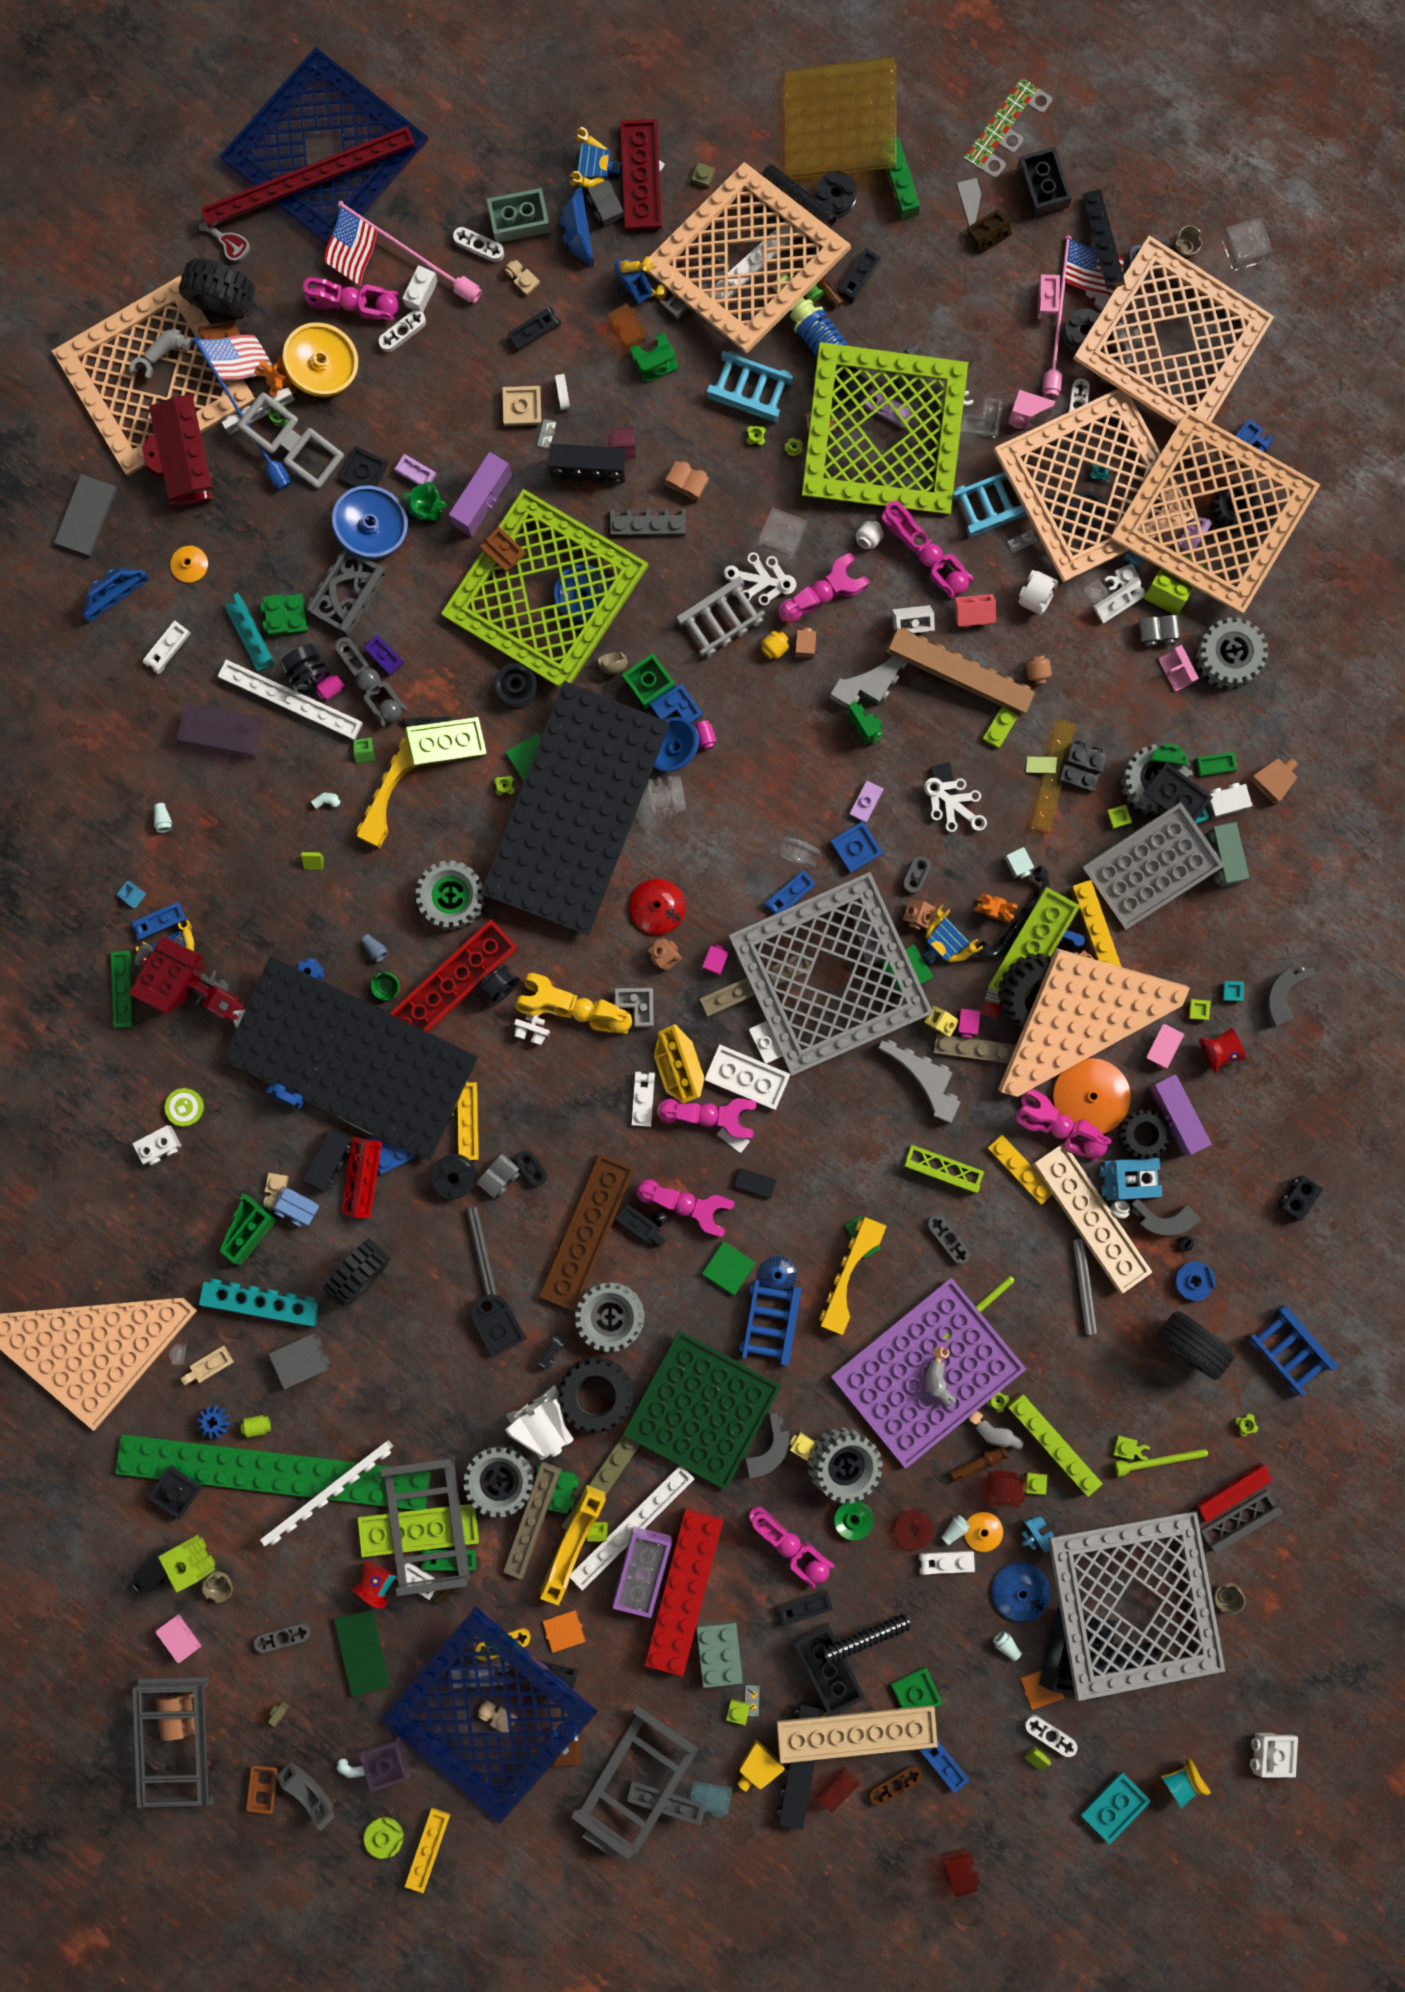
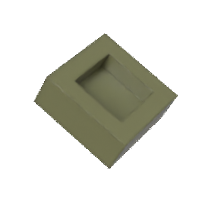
M698 162L692 182L709 188L716 168Z
M284 1702L280 1706L275 1705L269 1714L272 1718L268 1723L275 1727L290 1706Z

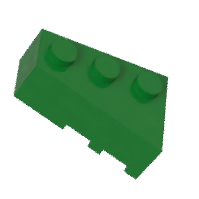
M243 1193L240 1198L239 1207L234 1213L232 1225L228 1229L220 1252L229 1260L239 1265L245 1262L278 1220L251 1196Z

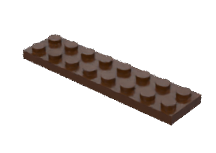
M601 1153L599 1154L539 1297L576 1312L577 1305L581 1300L636 1168Z

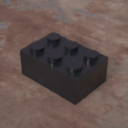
M1052 147L1020 156L1017 169L1033 218L1069 208L1072 197L1056 148Z

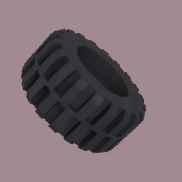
M193 258L186 263L178 286L180 295L191 305L193 304L197 308L207 313H212L215 316H221L226 319L232 318L233 320L242 319L247 316L255 293L253 282L247 276H244L243 273L223 263L204 258Z
M1032 953L1027 954L1026 958H1018L1015 964L1011 963L1008 966L1010 969L1007 972L1004 971L1002 975L1003 981L999 982L998 987L1001 990L998 991V998L1000 999L1001 1008L1021 1027L1025 1026L1033 1006L1025 1005L1024 1003L1026 991L1035 981L1044 979L1052 957L1049 955L1045 956L1044 954L1037 953L1035 956Z
M590 1357L576 1363L564 1375L559 1386L558 1401L560 1402L561 1412L566 1416L565 1419L569 1423L571 1422L576 1429H581L586 1433L599 1434L619 1426L630 1412L634 1398L633 1385L628 1373L622 1369V1366L613 1362V1360L602 1357ZM590 1377H602L609 1381L614 1389L615 1397L613 1404L603 1413H590L579 1403V1387L583 1381Z

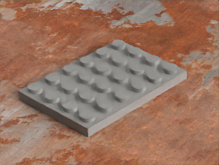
M1180 801L1085 864L1083 868L1124 928L1128 929L1224 867V864Z

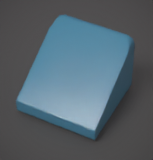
M1128 551L1124 557L1127 562L1133 563L1134 567L1138 570L1146 561V559L1132 551Z
M127 880L116 895L133 908H136L146 893Z

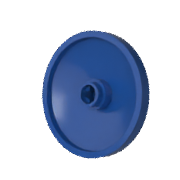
M370 485L354 487L345 492L334 506L332 513L333 533L339 544L346 551L357 557L371 560L387 557L401 546L407 533L408 519L403 505L392 493L383 488Z

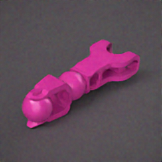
M892 501L887 504L881 516L882 523L912 551L917 552L916 555H919L923 565L931 567L930 579L941 590H944L951 599H954V595L964 593L968 588L969 581H974L973 576L964 569V566L953 554H945L943 556L941 548L931 543V540H928L927 535L915 523L910 513L901 503ZM920 538L923 544L916 545L913 539ZM945 563H948L955 571L949 573L944 580L937 570L943 568Z

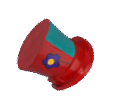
M1229 1028L1214 1039L1202 1037L1198 1040L1214 1074L1218 1072L1219 1067L1223 1064L1246 1060L1242 1043L1233 1028Z
M364 1562L360 1583H357L356 1588L352 1587L351 1591L375 1608H384L388 1602L385 1593L397 1575L378 1564Z

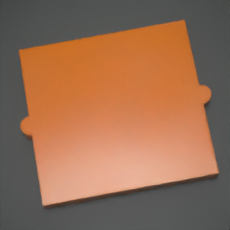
M576 1610L543 1621L547 1634L546 1639L549 1640L553 1653L585 1642L581 1629L582 1624L579 1622Z
M1042 1670L1021 1678L1025 1689L1024 1695L1028 1697L1032 1710L1064 1699L1063 1693L1052 1692L1039 1685Z

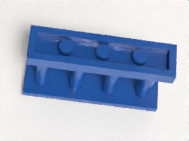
M755 1280V1284L751 1283L749 1295L753 1296L745 1342L741 1341L739 1353H743L742 1358H746L747 1352L778 1357L777 1359L781 1360V1365L789 1366L802 1288L793 1287V1290L787 1292L759 1287V1280ZM757 1294L787 1299V1302H791L790 1310L782 1311L755 1306ZM754 1314L782 1318L784 1321H787L786 1329L777 1330L752 1325ZM750 1333L781 1338L784 1341L783 1348L778 1350L749 1345Z
M1281 1305L1276 1310L1279 1313L1278 1319L1257 1337L1255 1334L1249 1333L1247 1336L1250 1341L1248 1342L1255 1350L1259 1349L1288 1382V1389L1295 1396L1298 1394L1304 1397L1306 1393L1301 1388L1322 1369L1333 1371L1338 1365L1290 1309L1285 1305ZM1283 1324H1288L1292 1328L1291 1334L1269 1352L1262 1343ZM1301 1338L1305 1343L1304 1349L1282 1367L1275 1358L1296 1339L1299 1340ZM1314 1353L1318 1358L1317 1364L1295 1382L1288 1373L1309 1354L1312 1355Z

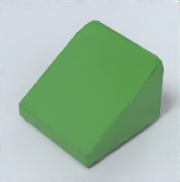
M372 738L353 740L356 763L375 760Z

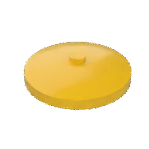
M308 323L298 327L289 335L283 348L282 362L288 378L297 388L313 396L328 397L343 392L354 380L358 369V355L352 341L341 330L329 324Z

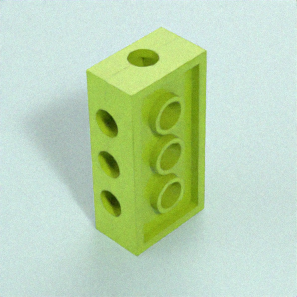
M198 1535L159 1556L176 1593L198 1582L215 1570L214 1559L211 1555L208 1556L205 1550L206 1544Z

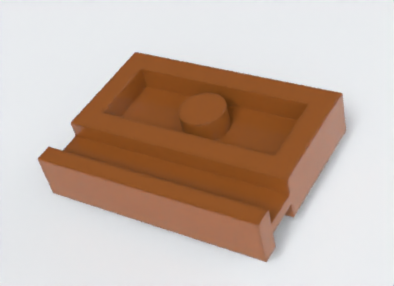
M234 320L199 326L198 329L202 340H215L240 335Z
M499 526L480 545L481 549L507 573L526 554Z

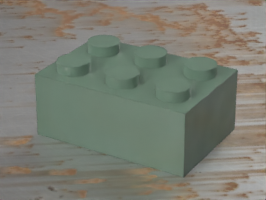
M542 188L487 199L494 237L497 243L550 233Z
M1237 822L1215 826L1206 833L1207 836L1205 838L1224 864V867L1213 873L1215 884H1218L1219 888L1242 884L1249 879V873Z
M736 1619L697 1623L703 1688L742 1684L743 1678Z

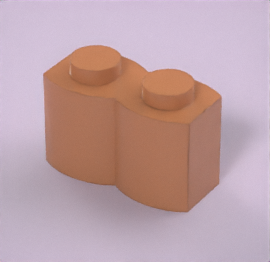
M675 461L665 479V485L693 500L699 501L709 482L707 474L699 469L697 471L691 469V466L685 461Z

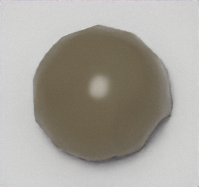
M1186 225L1175 236V249L1183 257L1196 255L1203 244L1200 238L1201 231L1195 226Z
M613 652L598 658L601 671L607 675L620 674L626 669L628 664L627 657L622 652Z
M215 1571L208 1574L202 1580L201 1589L206 1599L210 1598L215 1603H221L232 1595L233 1586L227 1574Z
M1223 1583L1217 1586L1214 1591V1603L1222 1612L1235 1615L1243 1610L1246 1604L1245 1595L1237 1585Z

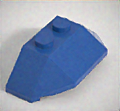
M579 187L562 208L563 215L560 216L561 226L566 228V233H563L564 245L569 246V252L588 265L594 266L582 187Z
M119 567L109 570L104 578L94 581L90 588L87 589L83 617L91 623L149 581L150 577L141 570Z

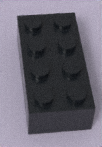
M550 444L548 462L550 476L558 481L572 479L576 482L591 480L594 483L610 481L612 484H621V482H626V448Z
M827 1622L794 1639L793 1643L829 1716H832L865 1699V1696L846 1658H842L840 1661L836 1660L835 1663L831 1662L830 1665H826L822 1661L820 1649L837 1642Z

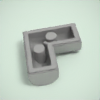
M615 988V1006L619 1008H634V1027H654L653 988Z

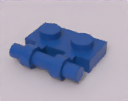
M1248 419L1236 434V437L1250 445H1253L1255 442L1258 445L1257 449L1262 452L1267 451L1270 448V443L1273 441L1270 435L1263 439L1260 435L1264 429L1251 419Z

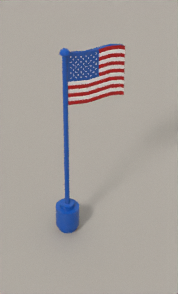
M237 335L215 340H200L198 337H194L193 343H196L234 408L242 418L244 415L223 380H243L257 377L258 375L254 374V369L256 366H259V361L262 359L269 366L273 367L271 361L254 335ZM256 442L268 462L265 473L272 485L278 491L291 484L290 477L282 463L271 461L264 448Z

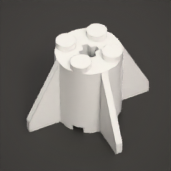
M555 1385L541 1397L533 1400L534 1403L530 1406L527 1404L520 1410L506 1415L509 1422L512 1423L505 1429L507 1434L535 1452L540 1460L545 1459L550 1454L552 1457L558 1455L562 1451V1446L568 1445L574 1440L566 1428L564 1414L561 1412L560 1402L558 1401L559 1391Z

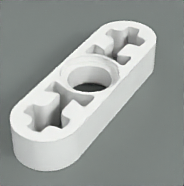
M464 227L457 228L454 231V241L459 247L492 262H499L503 259L504 250L501 244ZM465 234L466 239L462 238V240H459V236ZM482 241L484 246L481 249H476L474 243ZM496 249H498L499 254L496 253L494 256L492 254V251H496Z
M420 310L410 312L383 333L379 338L381 349L384 352H392L421 330L426 324L423 312ZM413 318H420V322H414ZM400 327L408 329L407 333L403 336L397 333ZM386 339H387L388 341L391 340V345H390V346H389L388 344L385 345V342H384V341H385Z
M1079 378L1074 381L1071 388L1068 412L1075 410L1073 407L1075 402H1081L1083 405L1088 403L1090 385L1087 380ZM1079 384L1084 388L1081 397L1078 396L1079 388H1076Z
M1030 1715L1026 1718L1025 1728L1031 1735L1066 1757H1072L1076 1754L1077 1744L1071 1737L1037 1715ZM1037 1720L1038 1726L1043 1729L1042 1733L1035 1727L1031 1729L1029 1723ZM1048 1731L1056 1732V1739L1054 1741L1046 1740L1045 1736ZM1061 1736H1063L1061 1740L1065 1744L1071 1742L1072 1750L1068 1749L1065 1751L1064 1746L1059 1743Z

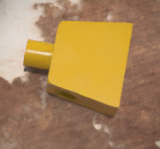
M756 1739L740 1764L739 1771L744 1776L737 1784L745 1792L752 1784L761 1790L785 1770V1765L780 1763V1760Z

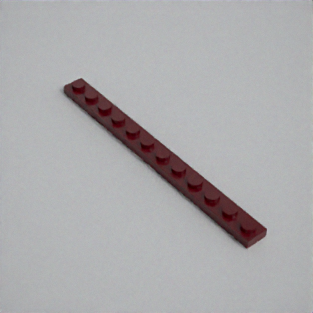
M408 126L200 209L209 228L416 145Z

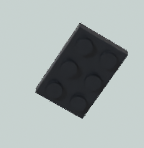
M1168 762L1164 764L1143 792L1145 796L1165 811L1181 801L1194 822L1213 798V796Z

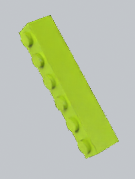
M1019 1393L1006 1405L1087 1497L1103 1484L1022 1393Z

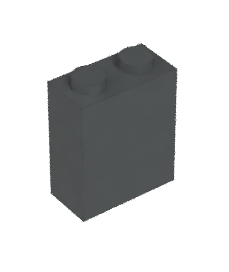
M311 1334L269 1353L284 1390L330 1369L329 1365H331L328 1355L324 1354L321 1349L323 1343L319 1336L316 1337L315 1334Z

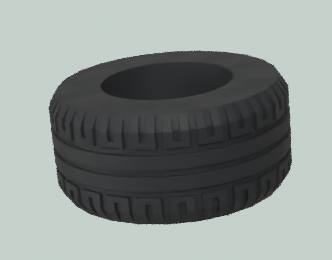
M1180 1311L1173 1312L1162 1326L1163 1328L1158 1332V1339L1213 1380L1220 1379L1230 1366V1363L1235 1359V1352L1229 1346Z

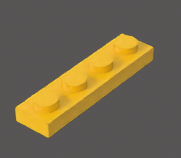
M467 1083L458 1101L459 1154L466 1156L470 1160H479L477 1083Z
M1003 1135L998 1137L988 1147L991 1153L1040 1205L1052 1195L1039 1173Z
M435 1808L431 1809L405 1884L406 1888L424 1893L451 1814Z

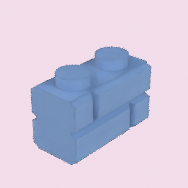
M285 1186L281 1187L272 1203V1207L275 1209L274 1213L283 1218L286 1215L291 1217V1222L300 1227L302 1224L308 1226L319 1208V1205Z

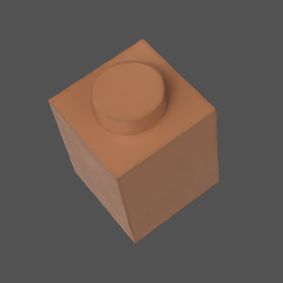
M811 628L797 630L795 657L814 658L816 631H812Z

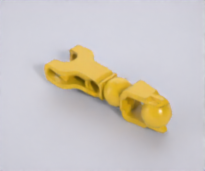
M528 973L525 976L524 984L527 989L535 992L536 995H521L514 1004L517 1011L530 1016H538L547 1012L570 1019L573 1016L579 1022L589 1021L591 1028L598 1031L620 1034L628 1033L632 1025L631 1015L618 1006L599 999L598 1002L596 1001L595 1005L587 998L577 999V995L553 987L547 977L535 973Z

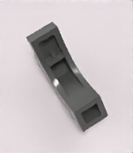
M1304 966L1294 972L1290 968L1273 980L1268 988L1265 999L1266 1014L1272 1027L1294 1018L1287 1002L1288 992L1295 983L1314 975L1313 967L1306 969Z
M1138 1198L1129 1203L1132 1207L1130 1210L1138 1218L1142 1217L1137 1224L1146 1231L1157 1235L1184 1233L1201 1220L1188 1205H1183L1173 1216L1164 1219L1151 1213Z
M777 1411L769 1413L773 1430V1441L770 1447L762 1454L746 1457L749 1478L760 1477L770 1473L783 1461L787 1453L789 1430H780V1427H784L782 1415L778 1416Z
M289 1762L276 1776L282 1789L292 1794L306 1808L317 1829L321 1831L335 1817L331 1809L333 1804L326 1793L300 1767Z

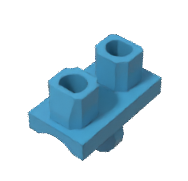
M1040 1515L1031 1519L1027 1517L1023 1521L1032 1535H1029L1027 1530L1023 1531L1022 1535L1025 1539L1021 1544L1023 1546L1029 1545L1034 1550L1037 1547L1034 1543V1540H1036L1045 1553L1050 1550L1048 1538L1054 1537L1050 1530L1042 1536L1040 1535L1038 1530L1046 1525Z

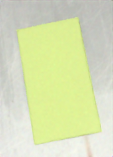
M1027 757L1026 772L1056 773L1057 757Z

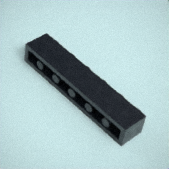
M800 1701L799 1707H795L794 1719L821 1717L824 1713V1707ZM815 1760L790 1762L788 1767L785 1766L783 1778L786 1779L785 1787L781 1786L779 1797L783 1799L782 1806L777 1807L776 1819H779V1826L803 1830Z

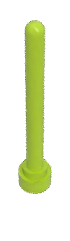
M1011 1276L1006 1278L975 1307L978 1311H983L1013 1284L1014 1278ZM948 1333L943 1338H950L951 1334Z
M1202 1449L1132 1463L1121 1460L1115 1461L1114 1466L1117 1477H1122L1133 1470L1207 1457L1208 1451Z

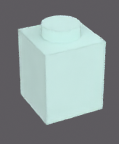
M1024 847L1005 857L1014 878L1020 876L1023 879L1031 875L1030 871L1034 866Z

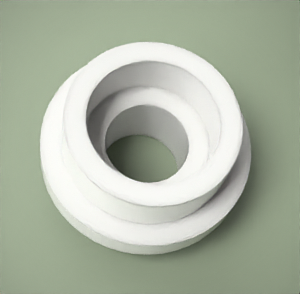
M1117 1200L1112 1204L1111 1212L1118 1218H1127L1130 1214V1206L1126 1201Z

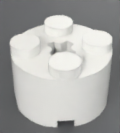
M1033 570L1028 578V586H1024L1019 594L1020 599L1018 603L1020 606L1042 615V612H1045L1054 595L1052 588H1057L1058 581L1039 571Z

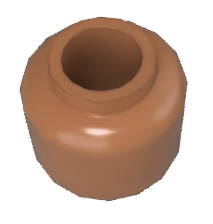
M1044 655L1031 657L1030 661L1026 663L1027 677L1030 681H1035V684L1046 683V679L1051 677L1050 660L1045 658Z

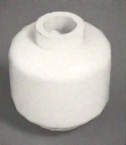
M865 521L856 532L857 543L863 549L875 548L884 536L881 525L876 521Z

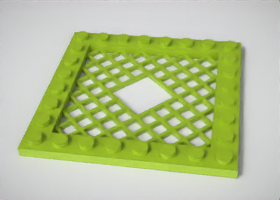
M820 342L801 496L885 507L892 501H898L908 510L950 515L968 362ZM836 365L842 366L836 371ZM848 367L859 368L860 370L853 375ZM843 369L850 375V378L844 383L837 376ZM867 370L879 372L872 377ZM862 371L869 378L863 385L856 379V376ZM885 372L897 373V375L890 379ZM880 374L888 381L881 388L874 380ZM904 375L916 377L909 382ZM899 376L906 383L900 390L893 383ZM922 377L934 378V380L927 384ZM919 378L925 387L917 393L911 384ZM836 379L840 386L833 391L834 380ZM853 379L859 388L851 394L845 385ZM941 380H946V386ZM936 381L943 388L937 395L930 388ZM870 382L877 389L871 396L864 389ZM890 384L896 393L888 399L882 390ZM907 387L914 394L908 401L901 394ZM841 388L848 395L842 402L834 394ZM927 389L933 398L925 404L919 395ZM860 390L867 398L861 404L853 397ZM945 392L944 404H942L938 397ZM878 393L885 399V402L879 407L872 400ZM897 395L904 402L898 409L891 403V400ZM832 397L838 403L833 409H831ZM851 398L857 407L848 412L843 404ZM915 398L922 404V407L916 412L909 404ZM934 400L941 408L935 414L927 406ZM868 401L875 408L869 415L862 408ZM888 403L910 434L881 455L859 425ZM907 406L912 415L904 420L898 411ZM841 407L846 416L838 421L832 412ZM925 408L931 417L922 422L917 413ZM858 409L865 417L859 423L851 416ZM941 411H943L942 421L940 423L935 416L938 415ZM830 416L836 423L831 428H829ZM912 417H915L920 424L915 430H912L907 424V421ZM846 418H849L854 424V427L848 431L841 425V422ZM931 419L939 427L932 433L925 426ZM839 426L844 434L836 440L830 431ZM921 427L929 435L922 441L915 434ZM857 428L863 437L854 442L849 433ZM940 430V438L938 443V441L935 439L933 435ZM829 435V437L833 440V443L827 447ZM912 435L918 444L910 450L904 441ZM844 437H847L852 443L846 450L838 443ZM929 438L936 445L930 452L923 445ZM863 439L870 445V448L864 453L857 446ZM836 444L842 453L834 459L828 450ZM900 444L908 451L901 458L894 450ZM919 446L926 453L920 460L913 453ZM853 447L860 454L854 461L847 454ZM873 449L879 458L871 464L865 455ZM938 449L936 462L931 454ZM890 452L897 459L891 466L884 459ZM827 454L831 462L825 466V458ZM910 454L916 463L908 469L902 460ZM844 455L850 464L842 470L836 461ZM927 457L934 464L928 471L921 464ZM861 458L868 464V467L862 472L855 465ZM880 460L887 467L881 474L873 467ZM898 463L905 469V472L899 477L892 470ZM832 464L840 471L833 478L826 471ZM917 465L924 472L918 479L911 473V470ZM851 466L858 473L852 480L845 474V471ZM871 468L877 477L869 483L863 474ZM934 468H936L935 481L929 474ZM888 471L895 478L889 485L882 478ZM908 473L914 482L905 487L900 479ZM842 474L846 481L835 479ZM927 476L932 485L924 490L918 481ZM861 477L865 483H857L854 481ZM879 479L884 486L872 484ZM898 482L899 485H900L902 488H896V487H890V486H892L894 483ZM916 484L921 491L909 488ZM934 486L933 492H927Z
M523 489L499 525L515 542V539L525 537L527 546H522L521 548L523 550L528 549L529 558L519 560L515 564L518 565L519 574L509 576V572L505 571L506 577L496 579L495 570L503 568L497 566L498 564L486 552L482 551L441 615L561 688L563 681L572 684L649 565L647 562ZM535 521L537 530L527 532L526 523ZM539 522L547 527L540 529ZM523 527L524 533L518 534ZM551 531L553 539L543 541L541 533ZM554 531L559 533L563 537L555 538ZM538 534L540 542L530 545L528 536ZM567 540L568 549L558 551L557 542ZM570 541L576 543L579 546L571 548ZM554 543L555 552L545 554L544 545ZM541 546L542 555L532 557L531 548ZM582 549L584 558L574 560L572 551ZM585 549L594 555L587 557ZM569 552L571 561L561 563L559 555ZM556 556L558 564L548 566L546 558ZM598 558L599 567L589 569L588 561ZM543 559L545 567L535 570L533 561ZM601 559L610 565L602 566ZM530 562L532 571L522 573L520 564ZM585 562L586 570L576 573L575 564ZM572 565L573 574L563 576L562 567ZM559 568L566 602L530 610L523 576ZM613 568L615 577L605 579L603 570ZM600 571L602 580L592 582L590 573ZM491 574H492V575H493V580L488 581L489 577H490ZM587 574L589 583L579 585L577 576ZM520 577L522 586L512 588L510 580ZM574 577L576 586L566 588L564 580ZM507 581L509 589L499 592L497 583ZM614 581L607 591L606 583ZM603 583L605 592L594 594L593 586ZM494 584L496 593L486 595L485 586ZM590 587L592 595L582 598L580 589ZM482 590L483 596L477 597ZM523 590L524 599L514 601L513 592ZM577 590L579 599L569 601L567 592ZM510 593L511 602L501 604L500 595ZM497 596L498 605L489 607L487 598ZM603 597L597 607L596 598ZM484 599L486 608L476 610L474 602ZM593 599L594 608L584 610L583 601ZM580 602L581 611L571 614L570 605ZM525 603L527 611L517 614L515 605ZM512 606L514 614L504 617L502 608ZM567 606L568 615L558 617L557 608ZM499 609L501 618L491 620L490 611ZM554 609L555 618L545 620L544 611ZM487 612L488 620L478 614ZM541 612L542 621L532 623L531 614ZM594 612L587 622L585 614ZM528 615L529 624L520 626L518 617ZM582 615L584 624L574 626L572 617ZM515 618L516 627L507 629L505 620ZM569 618L571 627L561 629L559 620ZM502 621L503 629L499 628L493 623ZM556 621L558 630L548 632L546 624ZM543 625L545 633L535 636L534 627ZM530 628L532 637L522 639L521 630ZM583 628L579 636L576 638L575 630ZM518 631L519 639L509 633ZM572 631L574 640L564 642L562 633ZM559 634L561 643L551 645L549 636ZM546 637L548 646L538 648L536 639ZM533 640L534 648L524 642ZM573 644L566 654L565 646ZM562 647L563 656L553 658L552 649ZM549 650L550 658L540 652ZM562 660L560 664L555 661Z

